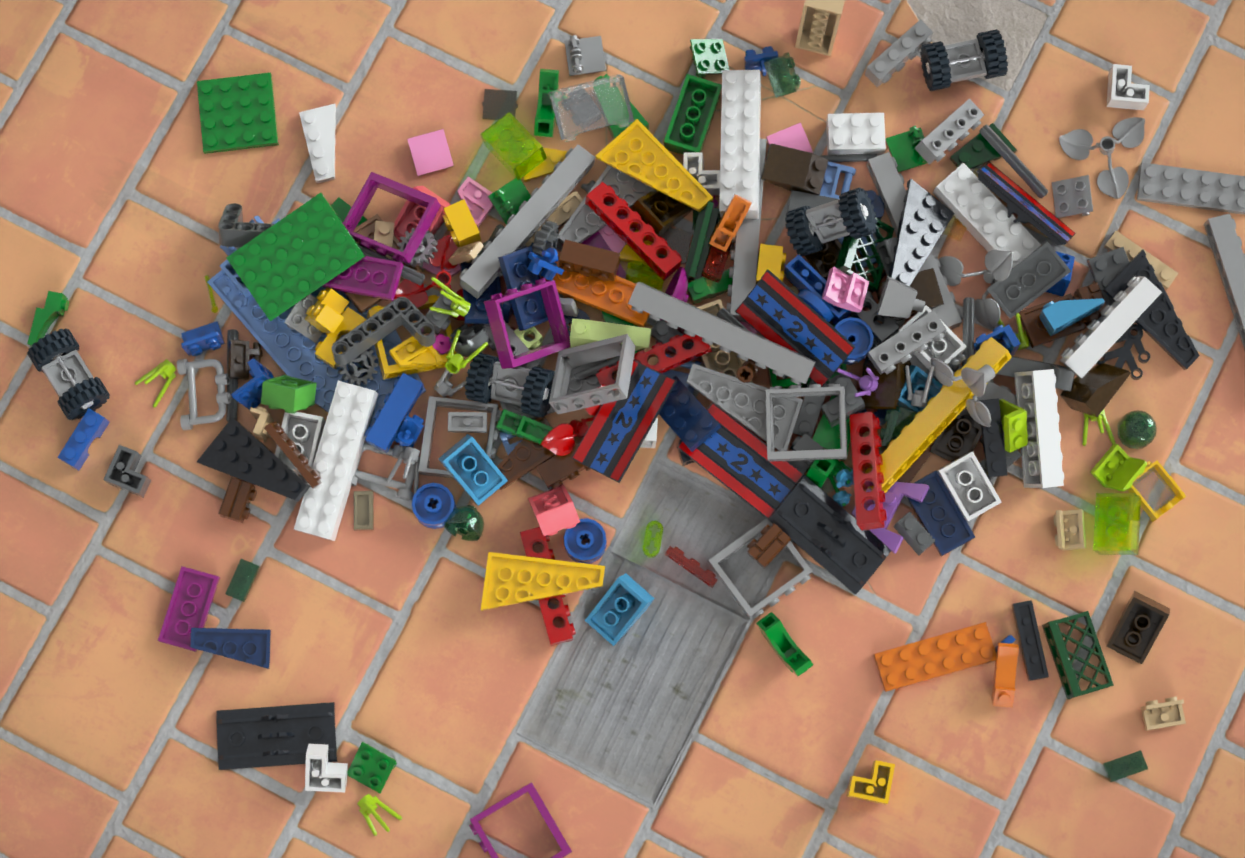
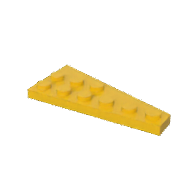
M638 119L595 156L596 159L699 212L707 206L708 201L711 202L713 200L712 195Z
M488 552L481 611L602 587L605 566Z

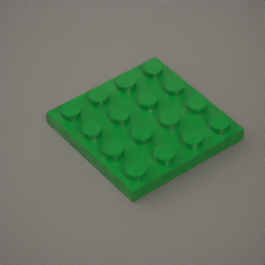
M271 72L197 81L204 154L279 145Z

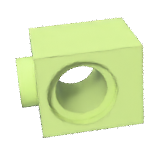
M535 327L519 331V328L514 331L529 350L542 346L543 336ZM528 334L535 336L533 341H526L524 338Z

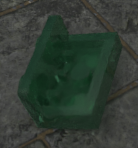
M788 52L784 53L781 57L764 62L776 98L797 92L801 85L799 75L795 73V62Z

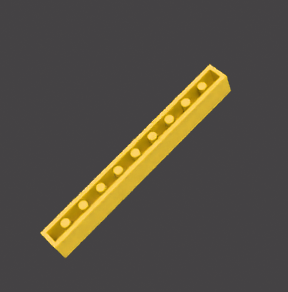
M990 337L988 341L986 340L981 344L980 349L975 355H971L962 369L968 367L979 370L987 364L993 368L996 375L1012 357L1004 346ZM958 369L954 376H961L962 369ZM963 379L953 381V385L950 387L943 385L940 392L928 401L927 406L915 415L914 420L905 426L901 434L892 440L888 448L881 453L883 465H880V471L884 475V484L881 485L884 493L893 486L966 407V400L973 399L974 394ZM868 468L865 473H870L872 468ZM874 486L868 487V489H870L871 491L874 488Z

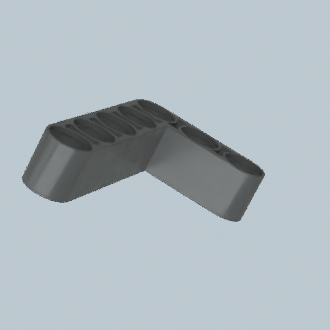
M236 203L228 204L223 211L218 225L219 243L226 247H242L274 224L243 222L242 206Z
M399 297L332 345L334 361L338 365L348 364L401 325L421 345L429 347L436 341L435 329L433 324L409 299Z
M1011 356L1012 358L997 373L999 375L1015 377V372L1054 369L1056 376L1055 388L1071 391L1075 371L1061 365Z

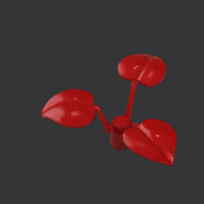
M447 235L437 241L438 244L435 246L437 252L432 253L434 258H429L432 266L440 267L441 271L435 278L451 289V275L444 268L450 270L458 265H452L449 262L450 257L458 247L451 235ZM404 279L399 284L394 299L406 297L416 308H419L428 301V295L425 291L433 286L439 289L442 288L435 282L424 288V283L418 285L408 279ZM459 289L456 294L463 298L462 289ZM458 315L457 318L452 316L456 320L464 321V317Z
M601 405L585 408L587 413L593 417L582 418L581 421L574 419L569 424L557 425L544 437L541 445L558 456L569 454L575 446L574 437H584L588 430L586 422L593 421Z

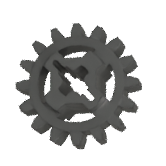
M548 220L545 222V225H542L541 230L536 232L532 245L533 253L542 256L543 250L546 251L551 247L557 248L559 239V226L557 223Z
M366 350L349 362L347 367L346 365L336 364V366L341 367L338 374H344L341 379L344 381L348 380L349 384L355 383L356 386H360L361 382L367 384V379L373 380L372 373L377 374L374 367L379 366L378 363H374V360L378 357L372 355L373 350ZM352 362H358V364H360V366H363V368H358Z

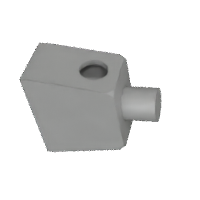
M887 276L876 311L878 315L909 318L912 310L923 312L925 301L916 299L917 291L914 288Z

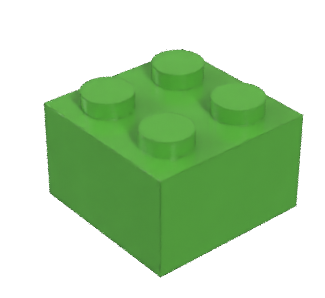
M287 375L265 380L262 384L261 404L268 405L270 409H284L286 413L306 410L307 407L315 405L317 383Z

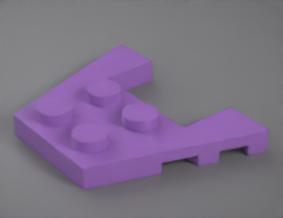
M895 482L885 493L886 500L883 502V509L886 510L887 520L884 521L885 527L870 529L869 531L895 554L904 538L887 530V527L903 496L921 503L923 502L929 490V486L926 484ZM875 504L870 505L868 510H872ZM855 507L854 510L852 511V515H853L855 518H856V507Z

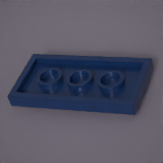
M531 246L498 257L507 290L513 288L519 290L521 285L528 283L534 285L536 284L535 281L540 279V275L533 274L527 269L532 261L528 257L529 253L533 252ZM541 290L510 300L519 331L548 321Z
M472 260L468 263H460L461 273L465 268L469 269L472 266ZM500 276L496 277L478 299L462 288L463 298L471 304L468 313L464 316L465 323L490 324L484 301L490 300L491 295L501 293ZM500 303V308L503 315V306L502 303Z
M675 376L672 379H675L677 383L659 415L690 451L693 452L718 431L721 425L679 378Z
M937 471L914 482L929 486V490L922 503L909 497L907 499L923 527L927 530V533H930L932 539H935L933 544L941 557L975 538Z

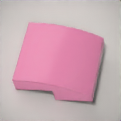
M801 123L766 137L769 146L772 143L813 153Z
M443 129L407 139L418 176L454 166Z
M833 267L829 271L822 299L837 307L861 312L869 281L856 273H852L849 276Z

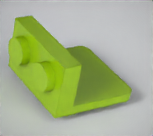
M1000 399L999 405L1005 450L1011 453L1028 445L1027 411L1004 399Z
M1113 444L1090 473L1103 487L1126 491L1132 486L1133 481L1144 472L1147 462L1142 459L1129 457L1118 444Z

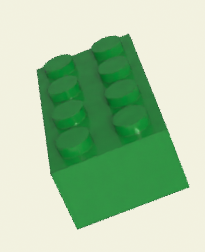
M690 74L686 75L664 139L663 146L667 150L682 155L684 153L702 152L722 93V84Z

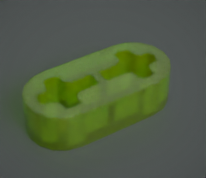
M651 521L646 527L643 553L649 558L656 557L660 552L663 526L659 521ZM653 525H657V529L660 530V532H656L655 538L652 537V531L649 530V528H653ZM651 541H654V548H657V551H653L650 554L646 547H649Z

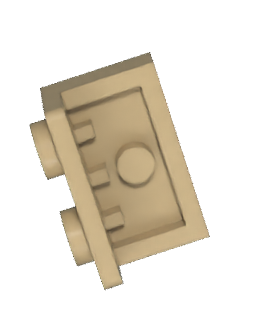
M259 406L256 409L251 407L249 411L258 419L253 433L259 440L266 442L267 438H271V436L264 427L274 422L271 414L267 413L268 410Z
M1082 509L1056 510V515L1053 518L1054 525L1057 527V534L1055 535L1056 546L1063 551L1086 549L1084 511Z
M1177 697L1166 698L1164 703L1158 704V700L1146 702V706L1141 707L1145 730L1186 724L1182 708L1184 700H1177Z

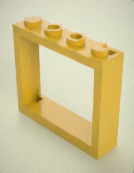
M428 296L426 304L417 309L421 310L432 307L440 296ZM379 305L372 307L368 310L367 318L369 319L384 307ZM449 325L444 332L446 337L452 339L450 336L452 329L451 325ZM382 339L374 344L383 380L400 377L403 373L410 375L445 368V364L448 361L446 358L447 354L440 355L443 359L440 364L400 368L398 364L388 366Z

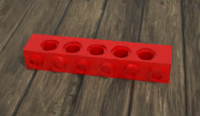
M601 182L586 195L585 204L663 281L681 266L682 259L680 254L676 250H672L668 246L667 241L655 233L651 225L641 220L642 218L639 213L632 211L628 207V203L623 198H619L610 185ZM605 202H610V203H612L613 205H612V206H606L604 203H605ZM618 215H623V216H625L626 218H625V219H620V218H618L617 216H618ZM637 228L639 231L633 232L630 229ZM644 241H650L652 245H646ZM657 254H663L665 258H659Z
M687 334L683 336L676 335L671 337L669 342L665 344L657 343L649 351L645 352L642 350L635 353L634 360L663 374L712 352L709 344L702 341L703 337L698 335L692 337ZM688 341L694 343V346L689 350L683 348L684 344ZM674 349L676 354L673 357H667L666 352ZM651 357L658 358V362L655 365L648 364V361ZM619 361L613 367L606 366L599 370L596 376L600 385L603 383L607 386L614 384L613 376L618 371Z
M873 412L849 415L857 526L862 531L884 528L887 514L886 510L883 509V502L886 499L881 485L884 484V475L880 471V465H883L882 455L879 454V447L882 445L881 438L878 436L880 421ZM870 431L868 436L863 437L865 432ZM871 449L868 455H864L866 450ZM868 468H872L870 473H865ZM874 486L872 491L866 492L868 487ZM875 504L872 510H868L870 505Z
M540 527L520 532L526 557L555 560L553 549H548L547 545L550 538L547 535L543 536ZM536 544H541L544 549L540 553H535L533 547ZM565 594L538 599L551 646L572 641V635L576 634L573 623L569 624L567 618L571 614L568 604L564 605L562 598L566 597ZM550 600H557L559 606L556 609L549 608L548 603ZM555 619H563L564 625L561 628H556L553 625Z

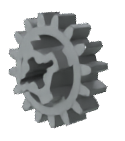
M412 228L411 233L406 231V237H400L402 243H397V246L400 248L398 249L399 251H404L415 228ZM429 230L426 232L410 264L405 263L407 266L411 265L415 268L418 264L422 267L423 262L429 264L428 259L434 258L432 253L437 252L435 246L438 242Z

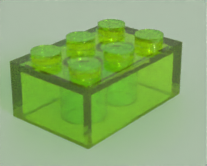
M510 112L480 134L485 146L517 180H520L547 159L543 146Z
M1096 493L1093 551L1100 555H1138L1141 497L1135 493Z

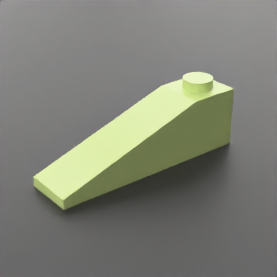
M572 318L570 345L572 348L628 334L636 346L635 351L649 348L651 329Z

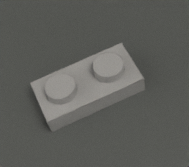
M448 412V432L487 433V412Z

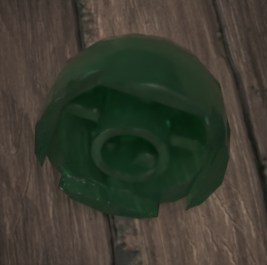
M1136 410L1125 414L1117 426L1118 438L1128 448H1145L1156 437V421L1145 411Z
M460 506L452 511L444 527L455 537L456 534L462 535L463 540L478 541L484 530V519L474 506Z

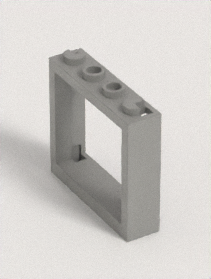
M628 334L559 351L549 399L550 405L557 414L627 399L636 348ZM620 356L615 384L567 395L572 367Z
M820 384L809 385V388H801V385L789 386L790 389H782V386L770 387V390H765L767 458L769 462L847 459L844 386L840 387V384H829V387H821ZM839 395L840 449L775 452L773 398Z
M429 396L418 470L420 475L453 478L447 470L429 468L437 407L491 413L486 454L491 460L495 459L496 448L493 446L494 440H498L499 430L495 427L501 414V410H498V404Z
M767 518L708 560L712 570L749 619L751 617L757 618L763 614V609L766 606L772 607L780 601L779 597L783 594L786 596L796 590L794 586L799 582L802 585L811 579L809 575L813 572L790 541L785 547L800 565L803 572L756 606L750 608L719 564L759 536L767 524L771 526L772 523Z

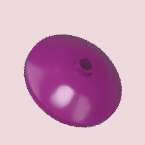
M679 267L665 293L687 302L689 295L686 294L688 279L685 268Z

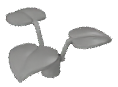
M1133 117L1118 122L1112 131L1114 138L1109 136L1103 137L1100 143H1096L1094 146H1091L1093 143L1092 135L1083 129L1073 130L1060 136L1059 142L1063 151L1074 160L1088 158L1090 150L1099 148L1103 155H1107L1109 170H1104L1098 175L1097 185L1104 194L1114 199H1120L1127 190L1129 177L1123 167L1112 169L1111 154L1114 151L1115 144L1120 142L1126 148H1135L1142 143L1145 119Z
M991 250L985 256V266L988 270L985 269L967 274L962 273L964 266L959 259L952 256H944L938 259L941 265L940 271L942 275L946 276L950 286L960 284L961 277L982 274L984 275L985 282L992 285L996 281L1006 280L1010 275L1013 264V251ZM986 291L982 299L974 301V315L983 326L995 329L1000 320V307L994 299H986L989 294Z
M932 358L931 365L935 366L933 372L937 380L944 386L950 387L953 385V381L963 379L974 394L973 400H966V407L970 416L979 424L991 427L990 412L981 401L977 400V397H982L985 394L986 383L996 376L993 368L987 364L979 370L965 367L961 371V376L955 377L953 376L952 369L946 363Z

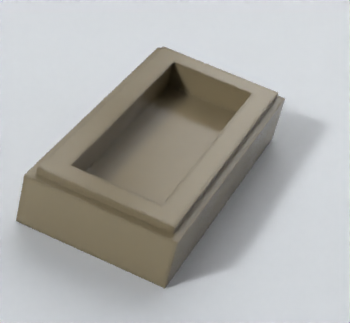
M354 491V530H374L373 491Z

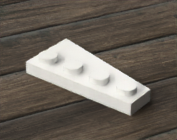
M336 104L299 112L316 183L334 180Z

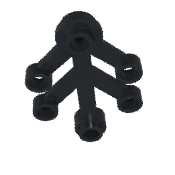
M1132 324L1115 342L1119 343L1126 340L1124 346L1103 355L1104 361H1098L1097 364L1102 365L1106 361L1118 357L1115 367L1122 368L1126 361L1131 371V378L1139 380L1143 375V371L1137 367L1130 349L1134 344L1139 354L1138 361L1144 364L1149 361L1150 354L1145 351L1141 342L1143 337L1142 328L1137 324ZM1135 330L1137 335H1131L1130 331ZM1142 354H1145L1147 356L1146 360H1143L1141 358ZM1138 371L1140 376H1134L1133 372Z

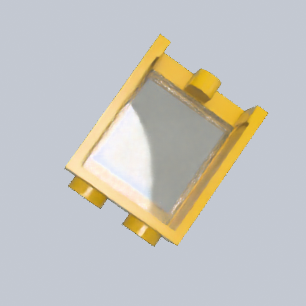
M1158 460L1154 463L1148 461L1144 472L1133 481L1132 486L1128 489L1129 493L1150 517L1152 522L1186 497L1185 493Z

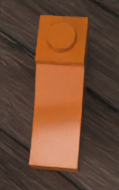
M734 194L723 216L712 232L709 244L726 252L752 202Z
M998 643L991 697L993 706L1013 708L1019 651L1018 644Z

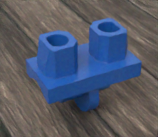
M771 46L764 47L762 54H756L753 49L746 50V56L744 57L745 70H760L762 76H767L766 70L778 67V52L774 51Z
M551 247L546 251L543 250L542 256L533 252L529 253L528 257L532 261L527 269L533 274L539 275L544 267L541 276L551 281L556 273L562 275L564 269L558 267L555 261L559 260L556 249Z
M413 415L412 418L407 416L395 442L400 443L402 447L413 448L424 427L422 425L424 420L417 415Z

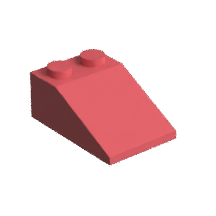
M423 185L415 186L413 189L437 198L441 205L428 229L434 235L444 222L442 217L445 214L444 208L451 204ZM409 200L405 202L394 222V235L400 243H402L400 237H406V231L411 233L412 228L416 229L426 207Z
M564 484L554 490L550 489L528 498L543 536L555 535L559 530L573 528L580 522L573 501Z

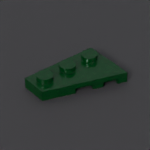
M993 123L989 125L1012 152L1016 153L1017 149ZM979 133L954 153L950 160L957 168L964 163L969 169H973L989 161L1000 159L1002 156Z

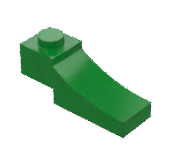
M730 269L707 277H701L688 283L687 292L693 304L728 292V285H732V278H729Z
M48 291L44 309L36 307L27 343L30 347H33L32 344L37 343L40 338H44L52 323L59 316H64V312L68 310L69 301L63 293Z
M506 409L502 410L495 427L512 436L514 435L540 445L544 437L553 429L543 423L526 416H520Z

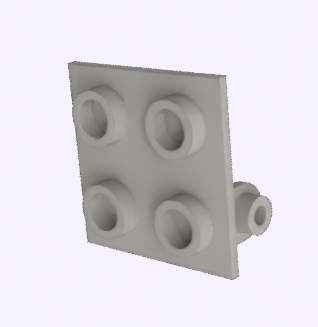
M576 35L570 36V40L564 41L569 76L606 71L601 36L578 39Z
M1089 175L1052 182L1057 218L1077 214L1088 216L1090 212H1093Z
M310 294L295 304L284 323L290 329H295L316 343L322 332L305 320L307 316L306 311L311 305H315L318 300Z

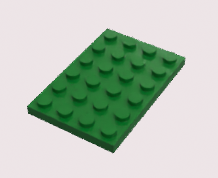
M321 192L226 258L268 319L272 321L363 259L365 255Z

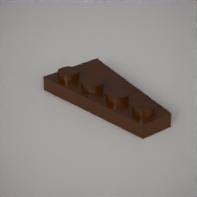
M544 416L540 420V423H543L551 427V425ZM523 439L497 466L508 480L499 489H505L556 454L540 444Z
M271 422L266 425L264 429L309 485L314 489L322 484L320 474L315 469L312 470L308 464V459L298 451L295 443L286 435L278 422Z

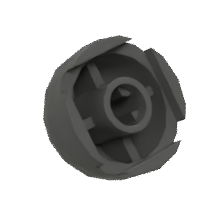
M465 324L453 331L450 335L452 339H449L452 346L456 332L460 330L455 352L464 357H469L485 342H488V333L484 324H474L469 327Z

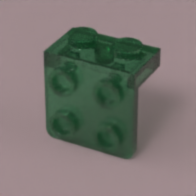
M896 406V409H891L890 411L887 410L884 421L887 422L885 429L881 428L879 435L881 446L888 448L889 443L901 434L902 429L914 420L918 412Z

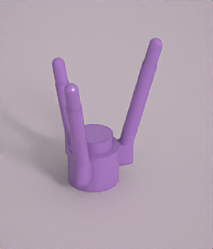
M839 368L837 369V372L859 381V386L864 391L855 393V397L870 396L871 392H874L878 387L877 380H879V377L875 376L870 368H866L870 376L865 375L863 377Z

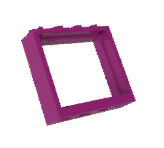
M371 172L343 224L353 239L360 243L359 245L368 249L372 248L385 257L386 255L391 256L396 262L410 264L441 205L437 198ZM377 188L426 207L403 252L354 232Z
M545 278L536 280L534 285L532 283L520 286L521 289L519 290L517 288L505 291V295H502V293L491 295L490 300L484 301L502 369L514 368L571 347L555 280L546 281ZM541 290L554 342L513 356L500 303Z
M532 782L470 819L472 824L469 827L474 835L478 834L482 841L479 844L484 853L488 851L492 858H499L479 821L528 792L562 850L551 858H563L572 853Z

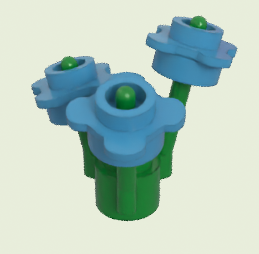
M832 459L837 462L828 476L836 492L832 498L843 507L849 503L852 495L850 493L847 494L846 490L840 491L839 488L854 485L853 469L851 470L843 461L839 462L838 459Z

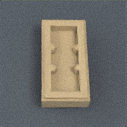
M479 241L459 247L450 257L449 262L452 265L463 262L468 263L478 255L484 245Z

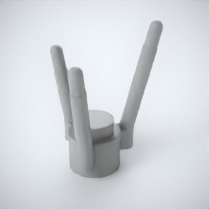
M447 369L433 387L444 398L447 395L451 397L467 383L465 380L452 389L453 384L449 379L453 373Z
M934 365L930 367L924 391L915 390V393H912L909 366H905L908 388L907 400H912L911 405L926 407L935 368Z
M405 447L404 452L400 453L399 459L386 483H390L402 460L406 464L403 479L407 478L410 465L414 466L415 464V494L418 490L420 451L412 447Z

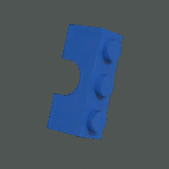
M88 408L58 458L80 471L89 456V446L95 438L102 436L110 422L105 417Z

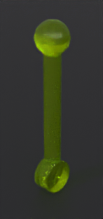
M207 275L205 280L212 304L211 311L217 313L219 308L215 304L212 287L207 282L210 278Z

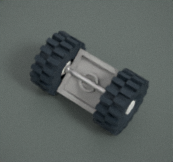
M995 29L981 32L976 36L977 39L946 46L941 41L922 45L920 51L921 66L928 89L935 91L949 88L953 82L984 76L985 79L1005 76L1008 71V58L1000 31Z
M856 188L842 193L837 200L813 208L806 205L788 211L786 213L785 221L787 224L785 226L788 229L787 235L790 237L789 241L793 244V249L800 256H806L821 251L824 243L850 235L853 239H859L874 234L877 229V220L875 219L876 213L873 210L874 206L871 205L870 197L868 198V194L864 192L863 188Z
M59 329L57 332L55 330L52 334H47L44 338H40L37 343L32 344L33 347L28 349L27 354L35 368L45 374L59 397L58 405L68 420L82 418L88 408L96 411L95 409L100 408L110 398V394L101 379L92 376L77 352L80 346L69 329Z
M482 353L473 358V362L470 363V369L467 372L468 377H466L465 395H467V399L485 404L494 399L521 406L522 412L541 418L546 416L547 411L550 409L549 399L555 374L554 371L536 366L532 367V370L518 366L502 369L498 357Z

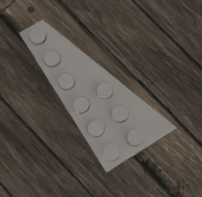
M608 165L588 193L601 182H604L614 189L615 194L619 198H623L628 203L629 208H632L639 198L655 189ZM586 197L559 232L558 241L564 244L565 239L582 243L607 225L585 204ZM605 202V203H604L606 206H612V205H613V204L610 203V202Z
M692 364L686 383L767 442L765 390L770 389L751 382L744 383L736 377ZM797 397L773 398L774 445L778 451H787L803 399Z

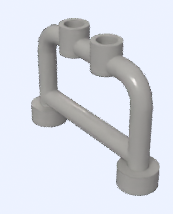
M187 359L177 360L178 373L180 375L187 374L190 414L181 416L180 423L182 429L191 430L193 425L220 421L226 413V404L231 403L230 393L225 392V385L230 384V379H228V373L224 374L223 365L215 359L188 362ZM215 367V382L218 390L216 400L219 410L214 415L198 417L195 369Z
M366 442L363 445L359 462L365 450H371L378 454H386L399 459L400 453L404 452L405 447L394 445V448H390L385 453ZM415 464L414 466L410 465L405 483L392 479L390 483H386L388 478L356 469L351 486H356L358 479L399 489L398 498L412 501L414 493L411 492L415 477Z

